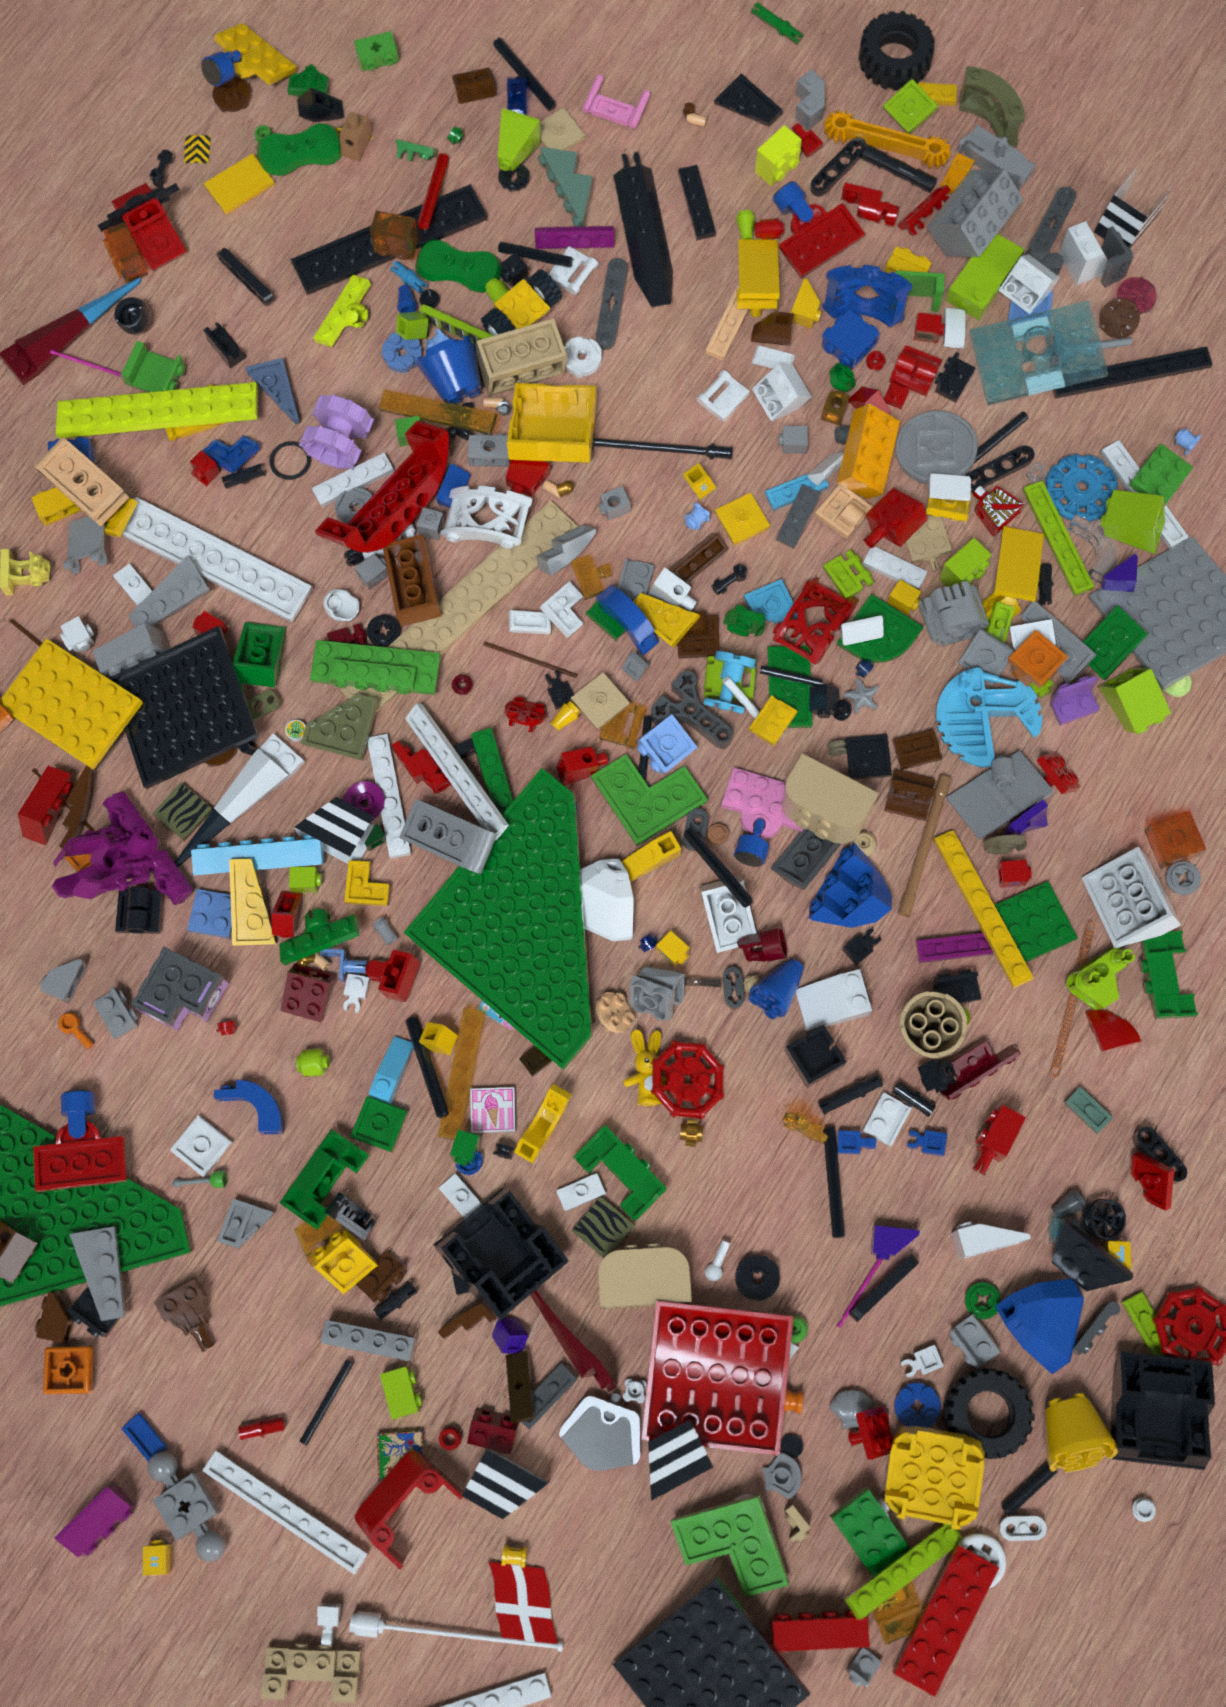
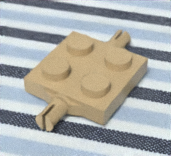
M929 516L927 517L928 520L905 544L912 564L929 562L932 572L935 573L940 571L937 559L952 553V548L942 518Z

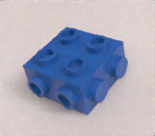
M849 309L845 314H840L837 317L835 324L831 328L828 327L823 332L822 347L825 352L834 355L841 364L853 370L878 343L880 333L875 326L869 325L858 313H854Z

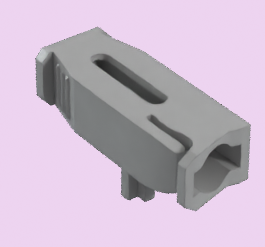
M976 125L971 133L961 139L957 150L959 153L965 151L966 157L974 159V164L981 169H1005L1018 191L1031 178L1037 165L1034 162L1031 163L1020 151L1007 143L1006 137L1003 139L998 138L979 125Z

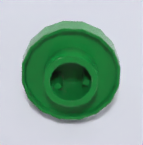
M837 363L830 368V383L833 388L849 392L855 387L854 374L849 367Z

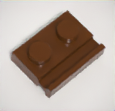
M934 730L893 739L892 741L897 760L900 764V770L942 760Z

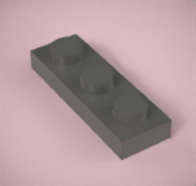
M802 484L776 541L793 549L795 548L820 496V492Z
M562 1363L533 1392L535 1419L522 1422L529 1430L577 1381L575 1376Z

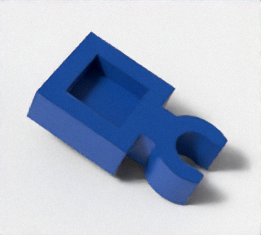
M925 1130V1135L920 1136L916 1131L909 1132V1136L916 1137L917 1141L913 1144L907 1143L908 1148L917 1149L923 1147L922 1154L945 1157L947 1133Z

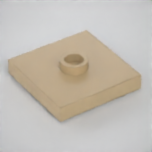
M565 108L540 122L541 143L546 148L567 151L586 140V135Z
M604 673L600 674L571 697V701L597 731L630 706V702Z

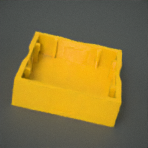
M515 383L512 402L513 415L509 423L507 437L508 459L590 463L597 406L596 386H552L546 384Z

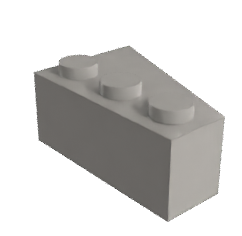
M143 623L93 650V654L100 673L111 677L171 647L165 632Z

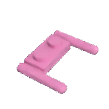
M597 75L582 107V111L585 113L590 112L591 115L624 126L629 125L630 128L635 129L650 97V92L648 90L643 91L637 107L634 108L632 105L599 94L597 95L604 79L602 75Z

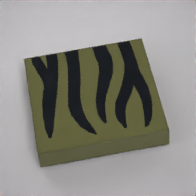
M180 783L152 814L185 842L213 809L185 785Z
M600 1196L572 1229V1232L604 1258L616 1249L635 1225Z

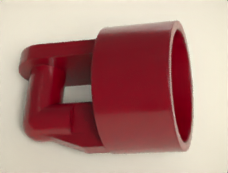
M780 926L761 930L760 934L746 936L737 941L738 948L743 950L746 960L750 962H771L785 959L788 956L785 935ZM762 945L763 949L753 951L752 947Z

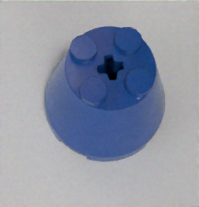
M464 336L463 340H454V338L445 340L428 348L424 357H417L416 362L420 371L444 403L457 406L462 403V399L467 397L470 399L475 398L481 394L479 391L481 389L476 348L472 337Z

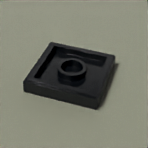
M887 734L845 738L849 778L856 780L892 776Z

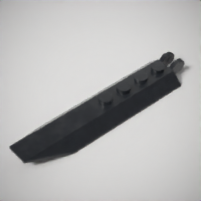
M633 152L635 166L628 167V157L626 154H621L623 168L615 173L613 178L634 279L651 307L671 304L673 268L652 169L640 165L638 152Z

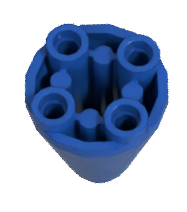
M795 959L784 962L752 986L748 997L749 1001L763 1009L765 1015L770 1019L775 1020L776 1017H784L790 1008L803 975V965Z

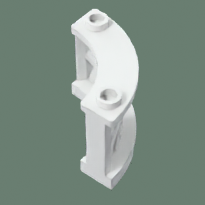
M469 486L454 488L450 491L449 495L452 503L445 529L441 530L440 535L446 537L450 542L483 540L501 544L504 548L512 549L521 544L523 528L532 499L507 490L506 494L496 492L495 487L478 486V489H470ZM484 503H489L491 510L498 517L480 526L472 519L470 514L481 509ZM498 504L503 505L500 507L501 511L496 509ZM519 510L518 520L516 521L512 517ZM507 521L516 526L514 536L502 533L505 529L511 532L510 527L506 523Z

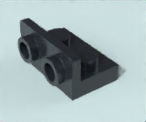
M955 352L953 358L949 356L944 365V368H946L944 373L940 372L934 382L937 384L935 393L955 403L958 401L976 367L958 359L960 354L958 352Z
M971 969L959 971V975L950 976V973L940 974L932 983L934 992L948 994L957 1000L959 1004L976 1002L982 999L977 981L978 971L971 972Z
M88 1288L83 1291L72 1307L69 1306L66 1309L71 1314L69 1316L71 1320L79 1325L84 1323L88 1326L87 1331L96 1338L99 1335L107 1337L120 1320L119 1318L101 1321L92 1294Z

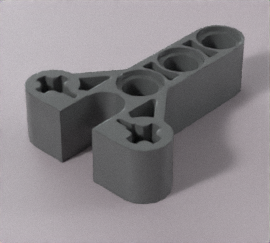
M691 671L682 672L671 684V691L680 697L682 702L674 704L661 695L651 707L652 722L658 725L672 714L679 723L688 724L717 748H727L732 740L731 728L698 702L696 675ZM692 708L695 710V713L687 714L685 710ZM662 711L664 712V715H663V714H660L659 716L657 715V712H658V713H661ZM709 721L712 725L704 727L701 725V722ZM723 733L726 734L728 738L726 740H720L717 737V735Z

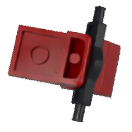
M147 183L138 186L112 200L115 211L107 215L108 220L97 225L101 232L110 227L116 230L125 225L152 271L187 253L161 206L170 201V195L180 191L176 183L167 188H164L162 185L154 190H151Z

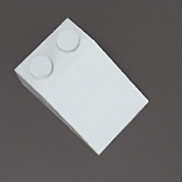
M736 876L735 878L737 879V881L745 889L742 877ZM722 881L699 886L717 953L738 948L737 941L740 938L757 934L750 905L744 908Z
M860 969L839 974L796 990L797 1000L807 1032L815 1030L822 1025L827 1027L866 1017L872 1012Z
M972 1221L960 1224L956 1227V1231L951 1233L959 1260L1023 1243L1031 1239L1030 1234L983 1224L973 1225Z

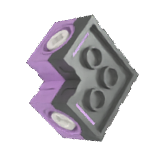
M163 946L160 951L161 954L158 959L156 958L147 978L144 979L140 986L138 994L133 998L131 1005L139 1012L176 1031L181 1027V1023L186 1018L188 1012L208 1022L228 986L227 981L220 974L213 973L208 968L196 962L194 963L190 959L174 953L169 948Z

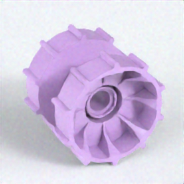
M334 394L320 395L312 412V415L316 417L320 425L319 427L307 426L299 446L307 453L306 455L313 457L323 465L326 464L339 470L349 468L353 470L361 449H358L354 440H350L349 437L351 439H366L374 419L370 417L367 409H363L350 399L347 400Z

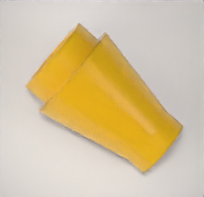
M569 701L567 704L564 703L550 723L560 731L578 719L581 711Z

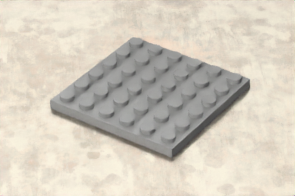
M1193 536L1137 568L1134 592L1109 591L1101 588L1089 595V600L1104 619L1117 605H1120L1149 633L1132 653L1144 668L1152 669L1162 690L1226 654V575Z

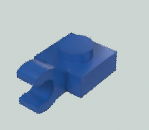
M838 1130V1154L860 1155V1148L875 1149L876 1138H860L861 1131Z

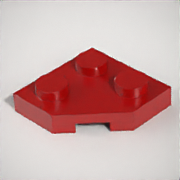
M1140 1152L1133 1154L1131 1175L1135 1182L1139 1180L1145 1191L1143 1196L1146 1201L1164 1211L1170 1209L1174 1169Z

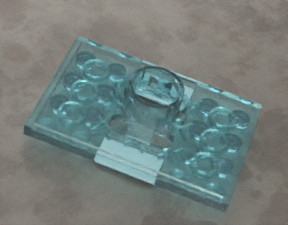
M1089 301L969 330L987 406L1108 376ZM1046 336L1050 339V347L1044 348V353L1035 354L1025 346L1030 338ZM1018 341H1022L1021 351L1017 349L1016 343ZM1058 356L1060 364L1050 367V357ZM1034 362L1035 371H1023V363Z

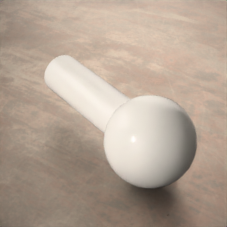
M722 1239L713 1263L705 1268V1276L708 1280L718 1281L722 1277L721 1265L730 1242Z

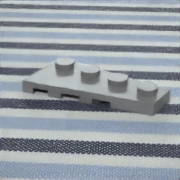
M189 555L129 615L135 627L143 623L154 627L211 591Z
M1037 601L1032 602L1021 615L1025 624L1052 619L1056 647L1068 656L1067 660L1058 669L1065 683L1071 685L1097 656V653Z
M116 1227L70 1234L101 1321L125 1318Z

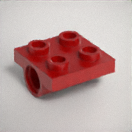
M905 345L897 359L889 382L927 396L941 366L942 359Z

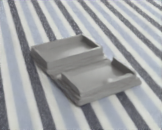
M1021 751L1009 757L1012 759L1015 781L1012 787L1008 789L997 788L993 780L991 768L946 797V800L979 840L1010 821L1011 818L1022 811L1024 813L1042 799L1046 800L1054 793V790Z

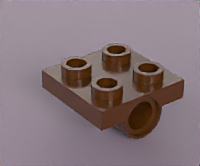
M694 612L699 614L700 617L677 643L678 659L715 656L716 651H720L718 615Z

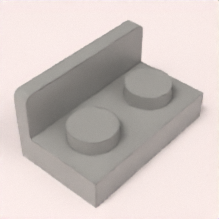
M111 987V992L93 1003L111 1035L116 1040L138 1027L135 1021L138 1017L132 1007L128 1009L125 1004L128 999L124 992Z
M974 1313L949 1331L952 1343L955 1347L962 1349L965 1353L964 1359L977 1370L1002 1351Z

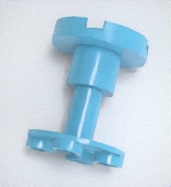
M716 651L714 656L715 660L724 662L720 678L724 679L729 676L735 684L736 682L741 683L744 667L755 669L756 666L755 659L734 655L733 653ZM724 683L719 701L704 698L703 701L704 705L715 707L717 704L718 709L729 711L731 708L732 712L744 714L745 711L744 707L731 704L733 694Z

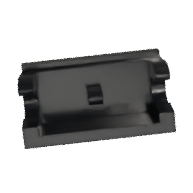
M216 322V328L213 331L207 327L204 329L207 341L231 369L247 357L225 329Z
M338 1192L325 1210L326 1214L364 1241L375 1224V1220L370 1219L371 1214L340 1192Z

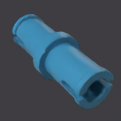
M399 261L393 263L397 268L391 266L390 271L400 277L405 285H410L419 294L424 291L421 288L422 286L427 288V283L417 277L412 269H407Z

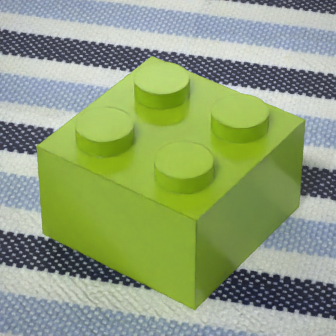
M973 538L944 564L939 581L945 587H950V590L951 586L957 583L961 589V582L968 581L969 585H972L971 583L975 579L979 581L987 573L986 569L990 565L989 560L992 554Z

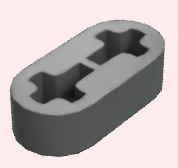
M729 967L724 971L722 978L724 1001L729 1008L738 1009L744 1003L742 973L736 967ZM731 972L734 973V976H738L735 979V986H731V980L726 978ZM732 990L736 991V997H740L737 1004H733V1001L728 999L732 996Z

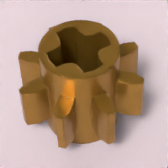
M687 1119V1124H681L680 1140L685 1141V1146L696 1147V1142H702L703 1125H697L698 1120Z

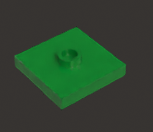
M366 1096L350 1137L392 1153L408 1111Z

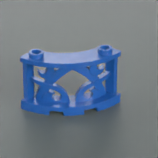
M847 265L827 272L826 278L829 281L825 303L822 304V308L833 319L837 318L840 314H845L850 309L859 315L878 319L888 327H892L904 320L905 316L903 313L908 292L912 289V284L902 276L892 271L890 274L880 271V267L863 265L862 268H851V265ZM864 285L871 286L879 296L870 299L863 298L854 291L862 288Z

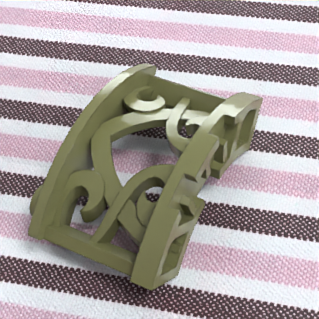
M967 66L959 93V111L974 114L981 119L985 118L990 123V127L996 137L1001 139L1006 137L1007 143L1017 148L1018 129L1020 123L1025 121L1024 108L1018 94L1009 83L998 75L981 68ZM990 95H992L997 100V102H995Z

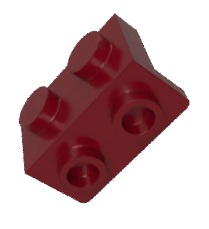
M476 1409L471 1421L467 1444L511 1455L519 1422L512 1423L510 1415L507 1414L501 1415L493 1413L488 1409Z

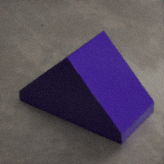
M1133 554L1103 576L1101 588L1109 591L1134 592L1137 580L1138 556Z

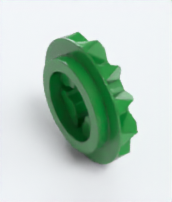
M981 1282L972 1285L965 1294L964 1304L970 1314L974 1313L978 1319H989L998 1313L995 1306L1001 1302V1297L994 1286ZM977 1294L981 1297L990 1295L986 1301L987 1307L984 1305L975 1306L979 1301Z

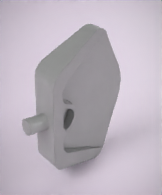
M612 1393L609 1402L593 1396L584 1398L560 1429L561 1439L580 1462L591 1470L603 1471L634 1465L640 1458L639 1416L634 1411L618 1406L621 1396L616 1393Z

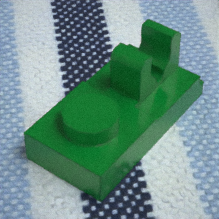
M396 139L398 147L397 158L402 159V155L406 151L408 154L407 161H413L415 152L419 153L420 158L430 160L431 156L437 157L438 149Z

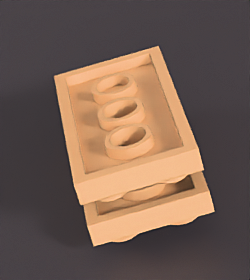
M63 437L34 465L37 471L100 527L129 498L118 484Z

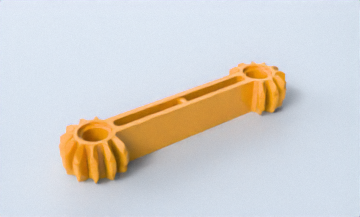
M838 109L835 111V114L830 112L828 118L824 121V134L827 135L828 140L834 139L835 144L838 141L844 144L845 140L851 141L853 138L859 137L864 139L867 145L869 144L875 148L919 159L922 166L928 165V169L932 166L936 170L939 166L944 167L948 159H950L951 147L947 144L946 139H940V135L936 138L930 135L929 139L853 119L852 113L846 114V110L839 112Z

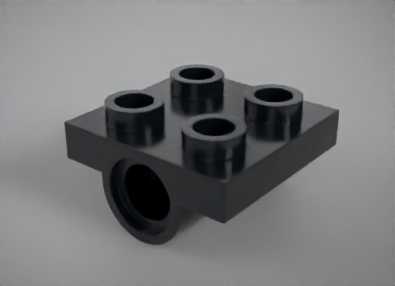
M130 887L129 890L119 891L115 931L117 933L160 934L163 893L159 890H150L145 887Z

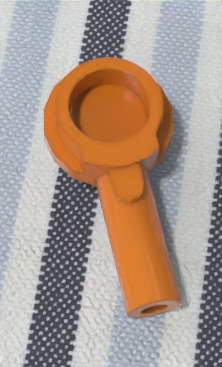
M71 1012L63 1014L58 1021L59 1029L65 1034H73L89 1050L94 1043L79 1028L81 1024L79 1017Z

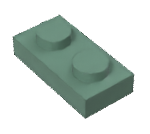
M1081 1086L1064 1102L1096 1134L1113 1119Z

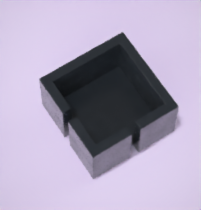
M824 1025L808 1033L805 1039L801 1037L787 1045L784 1050L806 1088L840 1070L847 1063L837 1045L830 1051L829 1047L833 1045L834 1040Z

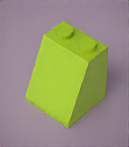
M1113 490L1111 498L1108 497L1106 502L1107 513L1101 519V527H1104L1105 536L1156 554L1166 520L1163 496Z
M1132 667L1098 686L1126 732L1143 733L1148 729V726L1165 721V717L1171 714L1151 668Z

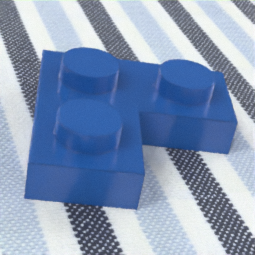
M243 435L231 447L215 439L202 451L214 460L218 466L233 473L260 450L257 442Z

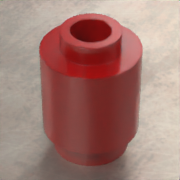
M779 218L760 219L759 222H755L756 238L761 240L778 239L780 234H784L783 222H780Z

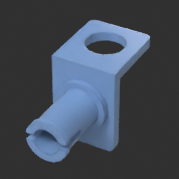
M325 949L320 951L323 957H340L339 979L341 982H345V974L347 972L366 974L367 960H348L345 950Z

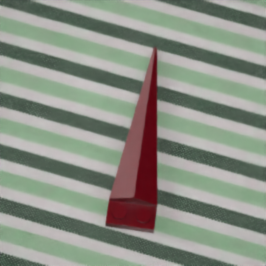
M535 1290L530 1295L580 1377L583 1379L594 1376L602 1389L606 1387L609 1392L617 1388L602 1362L570 1332Z

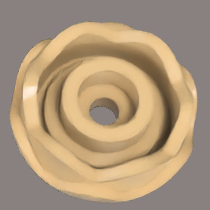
M861 831L858 837L849 844L850 846L853 843L857 844L867 857L874 853L877 846L874 836L866 831Z

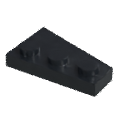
M742 73L714 100V104L768 127L783 113L776 103Z

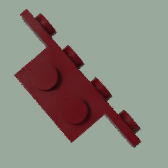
M982 1039L949 1060L955 1070L956 1082L948 1085V1090L940 1092L941 1096L947 1100L958 1098L963 1091L977 1086L980 1080L986 1076L994 1075L1000 1067L1014 1062L1016 1057L1021 1055L1020 1051L1013 1046H1009L994 1055L988 1042Z

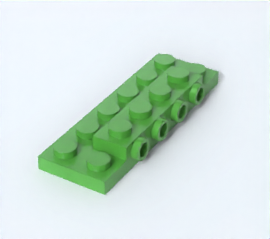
M316 640L310 681L334 684V686L339 688L353 686L359 690H367V688H372L379 692L391 690L403 695L409 694V692L435 695L441 655L434 652Z

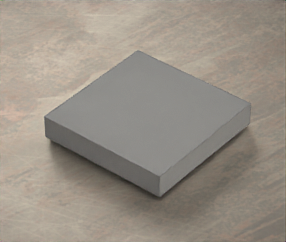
M981 628L958 664L967 670L978 667L983 672L1000 676L1009 663L1007 661L1008 658L1016 650ZM984 680L991 686L995 684V682Z

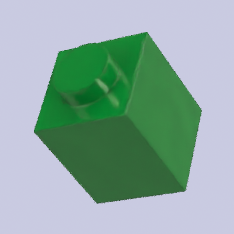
M457 1130L450 1152L454 1163L461 1166H467V1163L473 1165L481 1141L479 1135Z

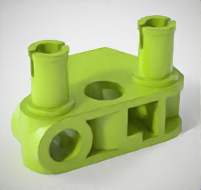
M1112 946L1071 973L1066 979V987L1070 993L1093 1010L1106 1008L1119 999L1115 974L1125 968L1128 963L1133 962L1135 954H1129L1133 952L1131 949L1122 950Z

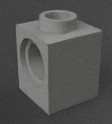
M623 486L600 495L598 507L601 514L606 515L608 521L631 512V503ZM611 502L618 503V505L615 507H612L609 504Z
M422 508L417 524L419 535L422 534L423 537L439 541L440 533L445 523L443 512Z

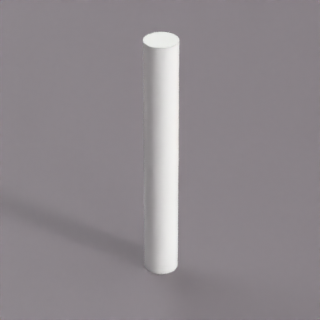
M729 676L725 677L722 682L756 719L760 713L759 710Z

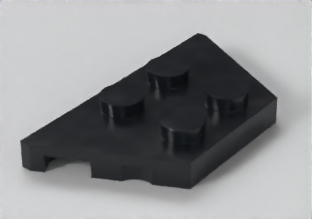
M1064 1219L1052 1263L1073 1279L1086 1292L1133 1279L1134 1273L1069 1219Z

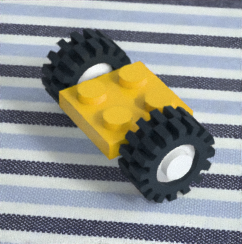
M539 269L527 279V282L522 279L493 305L494 308L481 318V323L486 328L485 331L493 336L533 325L546 315L550 308L562 298V292L559 290V286L556 285V281H553L546 271Z

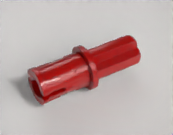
M280 1417L266 1421L260 1419L257 1423L238 1426L240 1440L257 1436L264 1438L267 1434L284 1431L285 1421Z

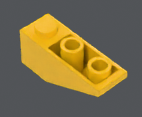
M670 831L651 841L621 861V863L628 872L630 882L681 856V847Z

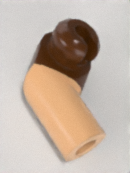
M685 103L683 115L687 122L705 127L707 117L697 115L693 103Z

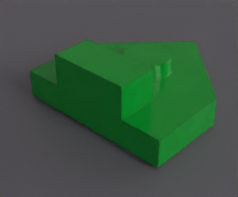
M310 64L305 67L304 71L296 72L289 77L288 95H298L299 98L310 88L327 94L328 77L323 73H319L316 67Z

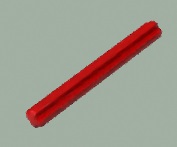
M446 153L438 155L418 220L420 229L426 230L429 228L449 162L448 154Z

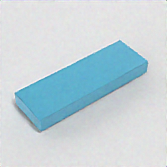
M805 474L766 490L765 496L772 510L775 511L792 504L802 484L821 492L829 488L827 480L817 486L807 477L808 474Z

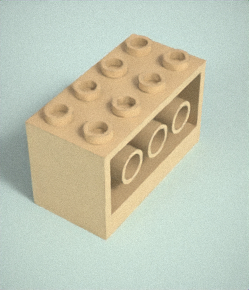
M554 318L476 341L478 368L488 396L515 389V383H535L562 375L565 372L567 354Z

